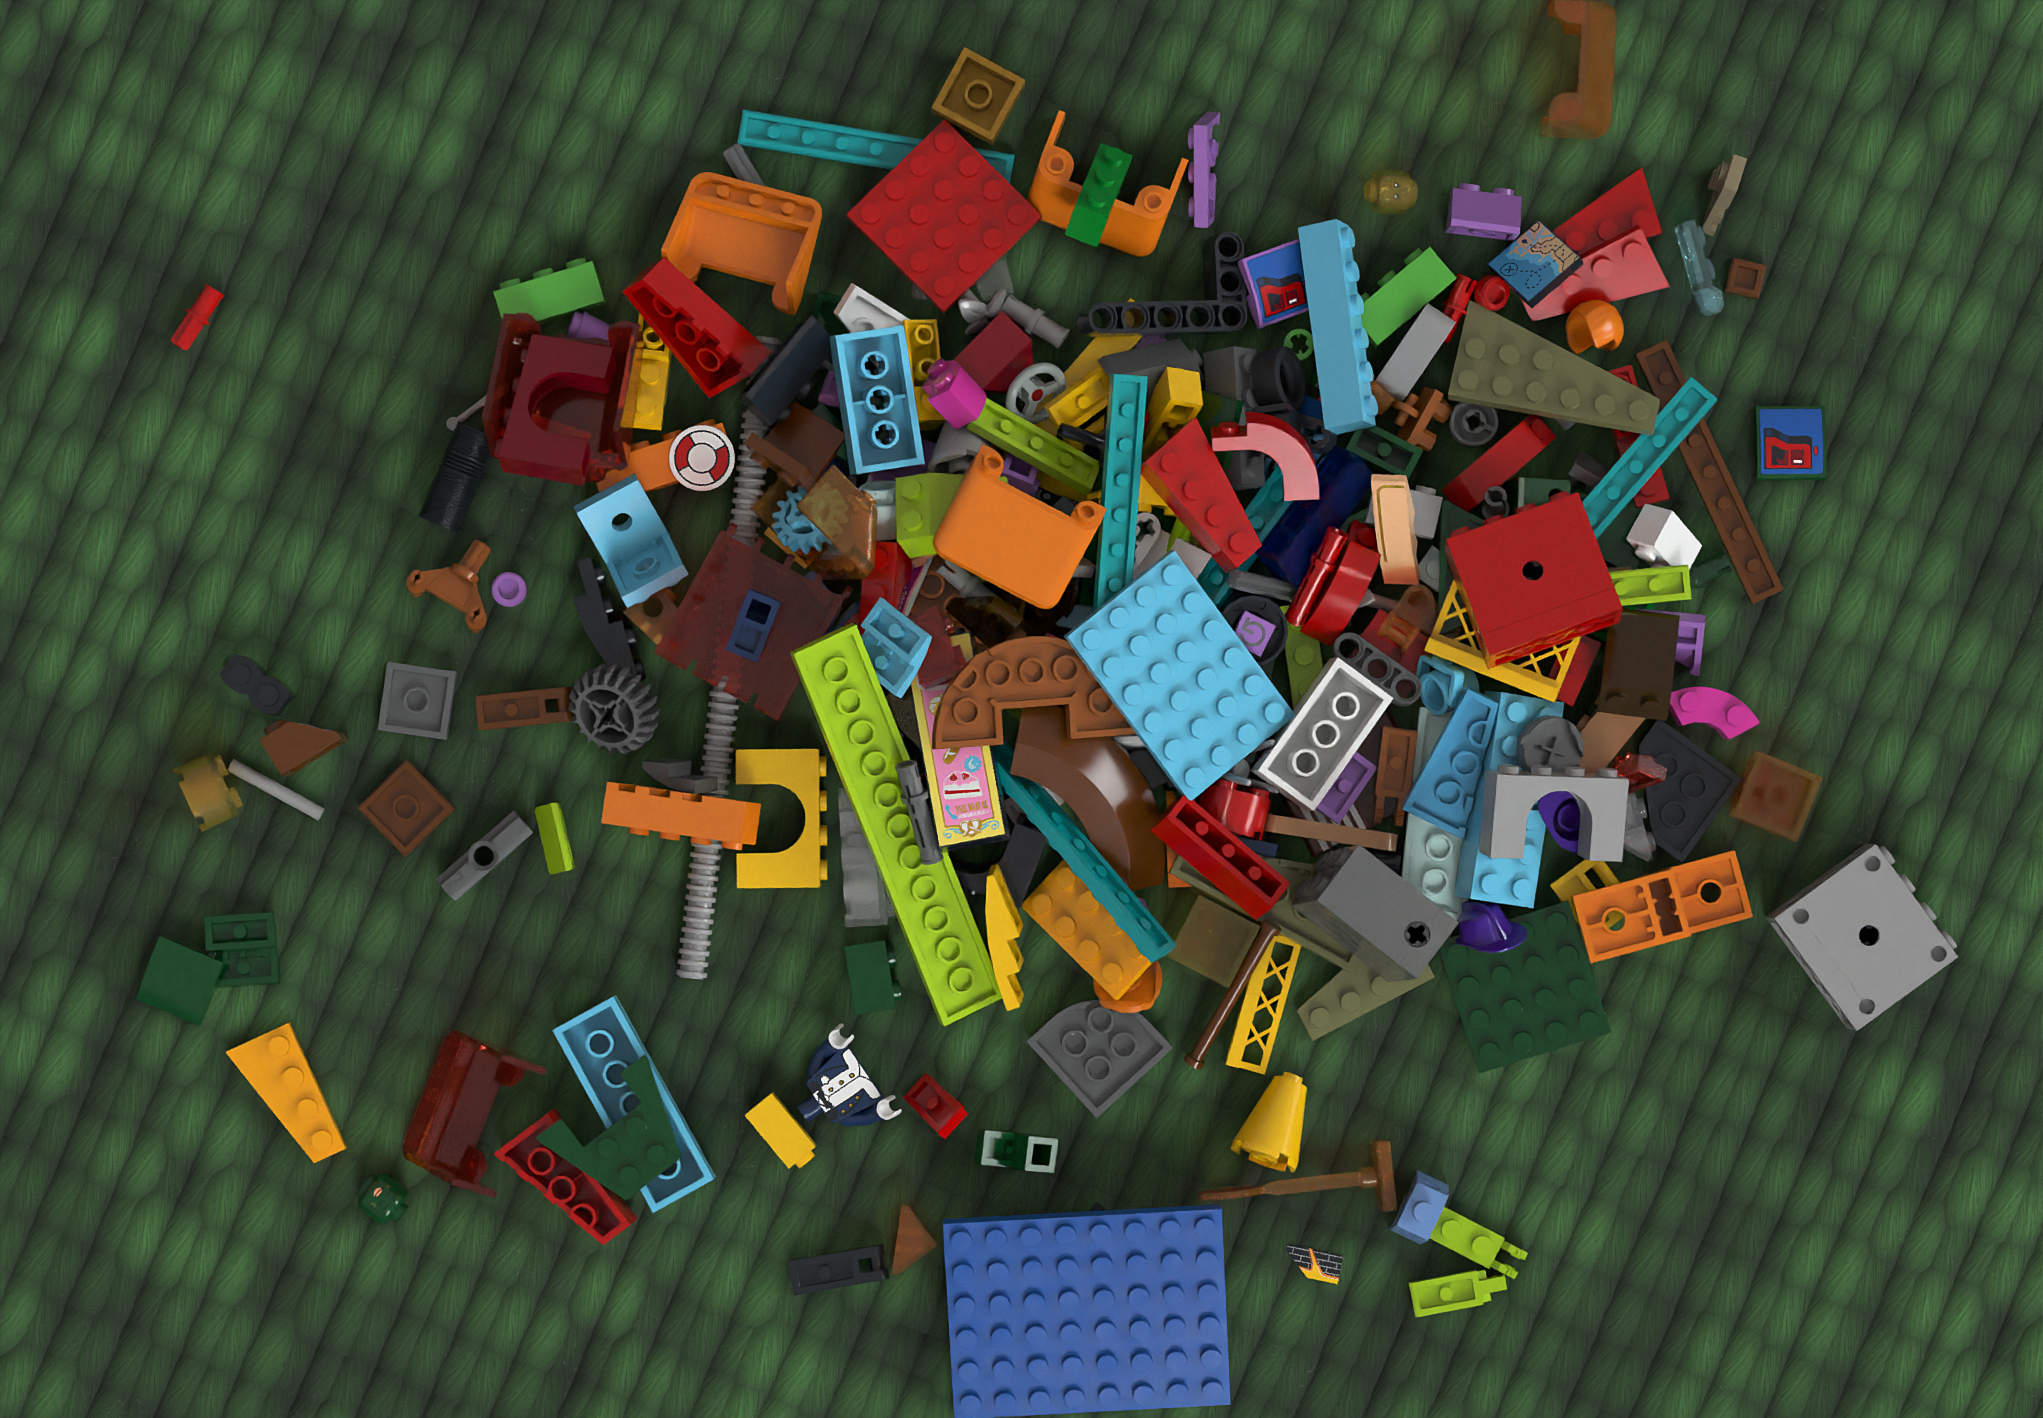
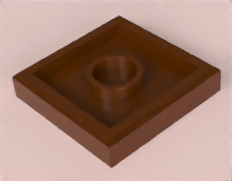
M407 759L357 807L405 857L456 809Z

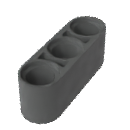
M1344 633L1333 642L1331 647L1332 658H1340L1393 697L1391 703L1399 707H1406L1419 698L1422 692L1420 680L1359 635ZM1350 641L1355 645L1357 654L1354 658H1345L1340 654L1339 645L1341 642ZM1378 661L1384 666L1385 674L1382 678L1377 679L1369 675L1367 670L1369 662ZM1406 681L1410 683L1413 688L1411 698L1404 699L1397 694V682Z

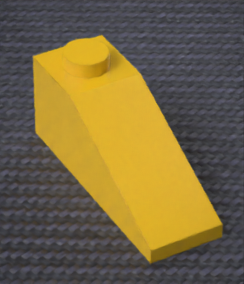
M1172 367L1165 369L1153 390L1147 413L1150 414V420L1143 434L1141 462L1182 425L1197 416L1203 406L1199 372Z

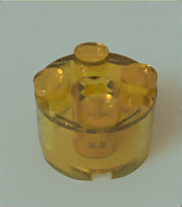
M210 752L173 769L175 776L182 774L185 779L178 783L196 819L202 817L205 822L199 825L201 832L240 815L237 809L242 807L243 804L235 787L228 789L223 777L229 774L220 755L213 758Z

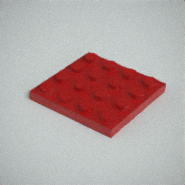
M945 119L846 214V217L943 314L1042 219V215Z

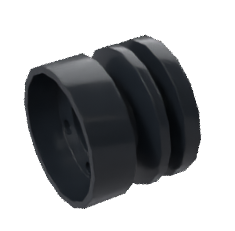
M1234 589L1219 610L1232 629H1234L1244 609L1276 625L1261 657L1249 652L1259 666L1265 665L1274 660L1285 647L1288 637L1287 619L1272 597Z

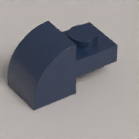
M749 587L725 650L758 663L782 600Z

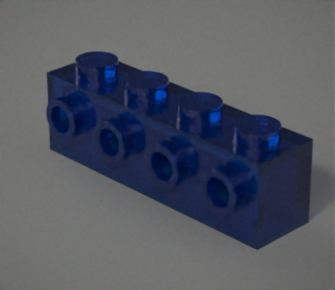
M1336 445L1317 468L1319 499L1293 500L1262 542V546L1255 552L1256 556L1273 576L1295 586H1298L1306 575L1311 564L1310 557L1320 546L1327 528L1331 526L1332 528L1340 529L1371 487V476L1374 473L1358 454Z

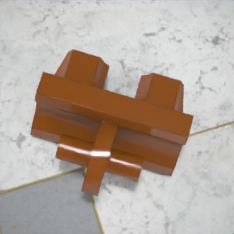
M1425 386L1422 387L1418 396L1410 392L1404 403L1394 400L1391 406L1399 411L1394 423L1400 426L1396 436L1422 450L1430 451L1437 435L1425 429L1431 418L1444 423L1449 418L1453 407L1442 399L1443 393Z

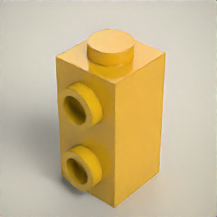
M774 1092L770 1093L745 1114L746 1118L788 1169L794 1164L800 1169L815 1156L811 1150L817 1144Z

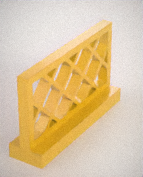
M1453 580L1424 651L1555 703L1581 637L1573 639L1571 643L1560 648L1553 646V651L1536 658L1531 654L1529 655L1531 660L1520 665L1508 662L1488 669L1482 652L1477 649L1472 638L1475 635L1474 631H1469L1462 615L1466 610L1465 608L1460 609L1456 601L1455 595L1458 589ZM1453 602L1456 608V612H1453L1448 615V612ZM1459 615L1466 634L1455 639L1440 635L1444 622ZM1468 638L1472 647L1459 641ZM1568 649L1563 661L1559 652ZM1556 654L1561 665L1556 681L1541 674L1537 661ZM1533 664L1537 673L1523 667Z

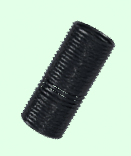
M460 421L455 425V431H453L449 444H447L448 447L445 450L446 453H444L445 457H442L443 460L440 461L441 464L438 466L437 473H435V479H433L431 488L427 492L428 495H426L427 498H425L421 511H419L420 514H418L420 518L456 533L461 529V523H463L465 514L469 510L468 507H470L469 504L473 500V494L477 491L478 481H481L480 478L484 473V466H487L488 459H490L489 456H491L493 447L497 443L496 440H498L496 436Z

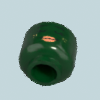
M386 1173L378 1177L373 1174L356 1194L360 1198L358 1208L379 1225L386 1224L390 1219L396 1223L409 1208L404 1203L408 1197L407 1189Z

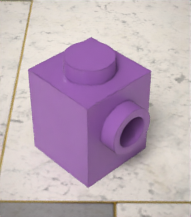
M1007 452L1003 460L1004 468L1000 477H1006L1009 485L1035 497L1041 481L1035 478L1038 469Z

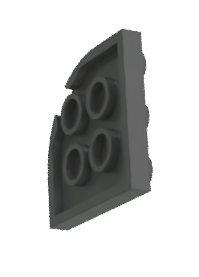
M1099 1000L1083 1001L1063 1009L1027 1040V1043L1096 1118L1173 1049L1165 1038L1140 1013H1121L1107 1009L1100 1004Z

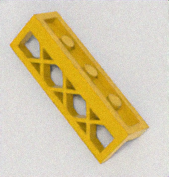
M1278 935L1273 937L1247 982L1225 1059L1226 1065L1265 1075L1301 949L1299 944L1284 936ZM1275 941L1293 946L1290 960L1279 967H1276L1271 958ZM1269 962H1270V964H1271L1273 970H1271L1270 972L1266 973V972H1267L1268 965H1269ZM1287 967L1285 978L1283 979L1279 971ZM1276 973L1282 984L1281 992L1267 1001L1262 992L1264 979ZM1261 996L1264 1003L1257 1006L1259 997ZM1278 1000L1274 1013L1270 1004ZM1267 1007L1273 1018L1271 1027L1258 1034L1252 1024L1254 1014L1258 1010ZM1251 1028L1255 1036L1248 1039V1035ZM1269 1033L1266 1045H1264L1260 1037ZM1255 1040L1258 1041L1263 1050L1260 1066L1241 1061L1245 1046Z

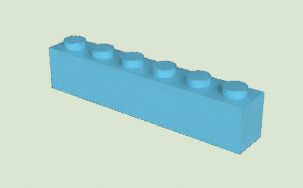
M1338 219L1299 227L1298 233L1324 427L1326 430L1336 434L1376 426L1375 415L1378 413V406L1375 397L1371 394L1370 382L1373 381V370L1366 357L1365 348H1368L1369 340L1366 330L1362 327L1361 315L1364 313V304L1357 291L1356 281H1359L1360 274L1357 263L1353 261L1354 233L1349 225Z

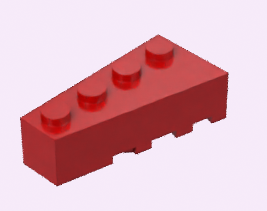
M665 257L643 269L622 291L709 398L750 376L771 353L769 349Z
M1196 417L1182 425L1141 462L1140 474L1205 550L1212 555V558L1225 573L1238 568L1262 546Z
M555 1108L496 1151L494 1155L502 1162L505 1161L521 1178L534 1185L544 1194V1197L551 1203L558 1205L569 1214L573 1221L604 1245L638 1218L622 1197L537 1140V1136L559 1119H563Z

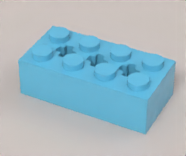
M904 325L829 337L850 475L925 464ZM869 356L873 362H878V369L873 370L874 375H871L870 370H866L864 366L865 362H868L867 358ZM875 390L877 396H883L884 403L879 404V410H876V406L870 403V397L873 396ZM880 425L882 430H888L889 438L884 439L885 444H882L881 440L875 437V431H879L878 427Z

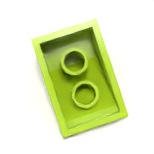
M924 473L896 478L897 542L909 558L937 554L933 547V538L961 482L962 474ZM999 477V480L1008 484L1006 477Z

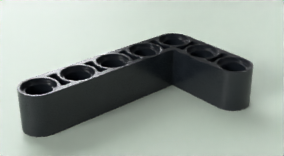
M1226 231L1210 236L1204 242L1202 254L1205 301L1101 302L1080 310L1076 321L1078 329L1089 337L1221 335L1240 330L1247 321L1246 284L1237 263L1244 259L1242 239L1235 232ZM1220 240L1227 246L1226 257L1219 251ZM1222 275L1229 281V289L1227 291L1222 288L1220 283ZM1224 309L1227 310L1231 316V323L1229 324V326L1225 324V322L1222 319V312ZM1159 310L1166 315L1167 322L1165 327L1158 322L1157 315ZM1191 310L1198 314L1199 323L1197 326L1190 320ZM1094 311L1101 316L1102 325L1100 328L1096 327L1092 321ZM1127 311L1134 316L1133 327L1128 326L1125 321V313Z

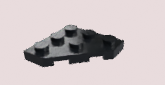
M1656 720L1637 746L1652 841L1676 860L1683 863L1743 778L1664 721Z

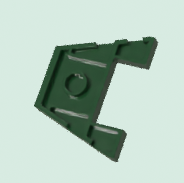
M645 1054L620 1073L641 1103L590 1143L583 1146L562 1118L536 1137L540 1143L624 1200L630 1198L682 1158L649 1060Z

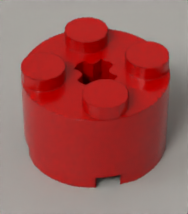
M1221 779L1216 780L1202 792L1199 806L1233 835L1238 837L1244 835L1248 836V839L1262 841L1271 803L1269 799L1270 792L1251 787L1250 789L1240 787V791L1236 790L1237 783Z

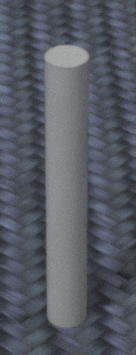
M233 759L227 770L316 820L321 818L325 808Z

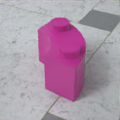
M942 358L937 360L928 369L929 377L922 386L929 395L928 401L955 429L977 420L986 402L985 391L956 361H944Z
M1689 687L1671 692L1669 711L1677 726L1689 723H1704L1715 729L1724 740H1730L1760 723L1750 708L1727 692L1709 687Z

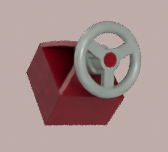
M1003 311L954 359L985 393L1007 394L1006 409L1032 424L1040 423L1049 417L1044 408L1034 413L1037 404L1049 394L1054 393L1052 397L1054 399L1066 390V379L1059 367L1045 362L1033 364L1032 340ZM1048 373L1055 380L1045 384L1036 374ZM1017 396L1026 403L1022 413L1016 407Z

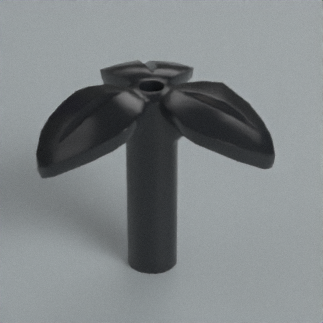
M1105 409L1104 430L1099 434L1061 423L1057 435L1085 444L1083 453L1095 460L1100 459L1098 466L1102 467L1104 464L1108 409Z

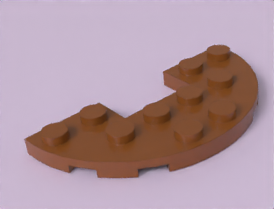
M1025 636L1005 640L986 648L970 659L956 673L944 691L937 707L932 731V749L1003 744L1001 709L1065 704L1067 739L1136 733L1068 641L1045 636Z

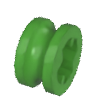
M1305 329L1290 331L1283 343V347L1287 346L1292 349L1293 343L1290 339L1293 336L1299 339L1301 335L1307 339L1305 346L1308 350L1303 354L1299 350L1298 354H1296L1299 361L1307 359L1314 350L1313 337Z

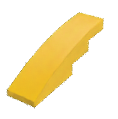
M997 863L991 865L987 875L985 914L988 946L994 974L1005 1007L1009 1011L1020 1007L1024 997L1015 974L1020 972L1024 961L1015 938L1020 936L1024 924Z

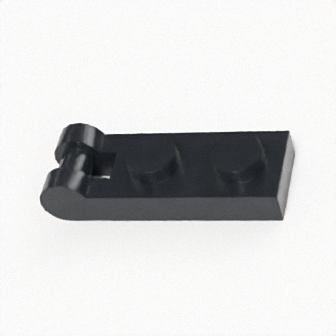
M884 1244L788 1260L794 1296L889 1279L888 1268H884L882 1255H885ZM869 1258L871 1270L861 1272L859 1259Z

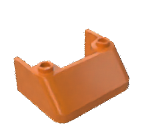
M1059 110L1041 155L1027 201L1042 215L1041 221L1067 230L1073 209L1083 186L1069 181L1074 168L1073 158L1069 152L1055 146L1065 121V112ZM1181 159L1170 190L1158 185L1147 186L1139 192L1134 206L1116 199L1099 243L1134 257L1141 258L1150 255L1156 248L1187 168L1188 160Z

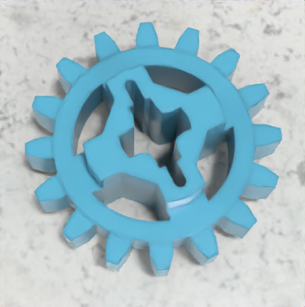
M816 482L809 492L799 486L798 492L795 494L788 490L786 495L789 499L786 502L778 501L777 505L781 511L772 514V517L777 522L772 527L784 546L788 545L794 553L800 548L804 554H808L811 547H815L818 552L822 551V543L825 541L832 545L834 541L831 536L833 534L841 535L843 531L839 524L846 523L848 520L843 513L847 510V506L842 501V497L837 490H832L827 483L819 487Z

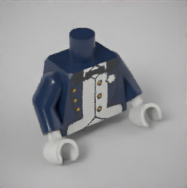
M839 1024L813 1053L806 1070L809 1078L806 1085L813 1095L797 1105L799 1111L807 1122H810L825 1111L832 1123L838 1121L845 1127L868 1126L880 1120H888L899 1115L902 1112L901 1109L893 1111L889 1107V1101L896 1097L890 1095L884 1098L848 1045L854 1039V1035L852 1034L847 1039L843 1038L839 1030L844 1025Z

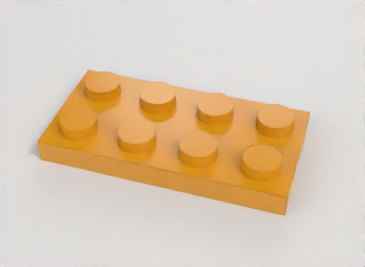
M1064 859L1021 905L1116 1000L1152 964L1147 957L1139 952L1136 944L1127 933L1117 926L1111 914L1093 897L1090 889L1071 871L1069 864Z

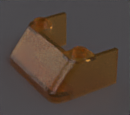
M832 465L796 505L833 544L830 545L825 541L822 543V551L820 552L815 547H811L808 554H804L800 548L795 554L823 579H865L875 568L878 515L875 505L877 502L866 491H859L835 465ZM779 478L774 481L750 508L776 535L777 533L772 525L777 522L772 517V514L781 511L777 502H786L789 499L786 495L788 490L794 494L798 492L796 484L794 487H791Z

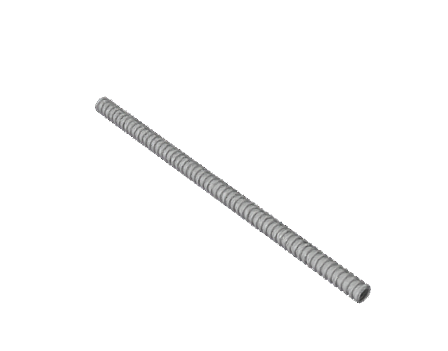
M755 336L771 353L750 375V380L746 381V385L750 383L782 344V341L772 337ZM748 409L742 415L745 418V423L741 424L744 434H740L743 444L739 445L738 448L742 452L737 457V460L740 461V466H736L739 477H735V482H738V486L734 487L733 490L737 494L736 498L732 499L735 509H731L734 519L730 520V525H733V528L728 533L731 536V541H727V546H730V552H726L729 562H725V567L728 570L723 575V578H726V584H722L725 594L721 595L724 604L720 605L719 608L723 612L722 616L718 617V621H721V627H717L720 637H716V642L719 643V646L714 650L718 654L717 659H713V663L716 664V670H712L715 680H711V685L714 688L709 693L712 696V702H708L711 712H707L710 722L706 723L705 726L709 728L708 734L704 735V738L707 739V745H703L706 755H702V760H705V764L700 768L701 771H704V776L718 777V791L701 793V795L725 798L729 794V791L726 790V785H730V780H727V774H731V769H728V765L733 760L729 758L730 753L734 752V748H731V742H735V737H732V731H736V726H733V723L738 718L734 714L735 710L739 709V705H736V699H740L737 689L741 688V684L738 681L743 676V673H740V667H744V662H741V656L725 649L750 587V582L754 581L751 571H755V566L752 563L757 558L754 555V549H758L755 539H759L756 529L760 528V523L757 520L758 517L762 516V513L759 512V507L763 506L760 496H764V491L761 490V487L766 482L762 478L763 475L767 474V470L759 467L749 458L752 454L744 443L752 432L765 439L768 432L772 430L771 426L764 424ZM711 839V845L691 844L695 848L694 852L690 853V856L693 857V862L689 863L692 873H688V878H691V882L686 886L690 890L689 895H685L688 905L684 906L687 915L683 916V921H686V924L681 929L684 932V937L680 938L683 948H679L682 958L678 959L677 962L681 964L680 970L676 971L679 977L702 980L707 978L704 967H708V962H705V959L710 954L706 950L707 946L711 945L708 935H712L709 925L713 924V919H710V917L715 912V909L712 908V903L716 902L713 892H717V887H714V883L719 878L715 875L716 871L720 870V866L717 865V860H721V855H718V849H722L721 844H719L720 840Z

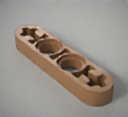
M1268 814L1264 828L1266 832L1349 845L1360 844L1362 847L1396 852L1398 834Z

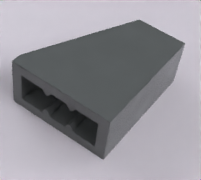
M1180 338L1106 355L1098 359L1101 368L1104 369L1109 379L1110 374L1148 376L1146 412L1153 390L1167 367L1199 372L1200 383L1204 381V376L1199 368L1204 364L1203 360L1194 347L1187 349Z

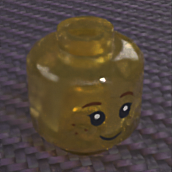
M1379 169L1373 174L1371 181H1366L1364 198L1365 201H1370L1372 210L1378 214L1403 215L1416 203L1417 183L1404 170Z

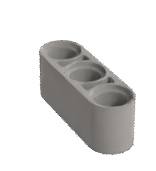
M1427 303L1373 385L1393 399L1403 402L1456 322Z

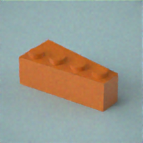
M607 782L601 823L629 827L628 833L649 836L650 830L659 831V838L680 841V835L691 836L690 843L711 845V839L722 841V848L742 850L743 844H756L761 803L641 785Z

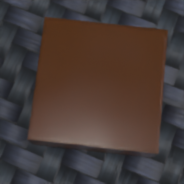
M1733 257L1724 292L1758 300L1767 265Z

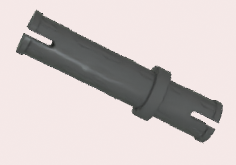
M916 760L900 762L895 766L903 793L900 797L902 804L906 805L910 816L921 862L923 865L935 864L944 857L938 849L935 827L927 802L929 797L927 788H923Z

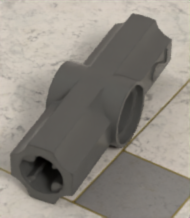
M513 810L482 839L474 843L465 854L437 877L436 880L454 901H457L491 870L495 869L501 861L534 832L523 818ZM482 846H488L494 853L493 861L487 866L481 865L476 859L477 850Z

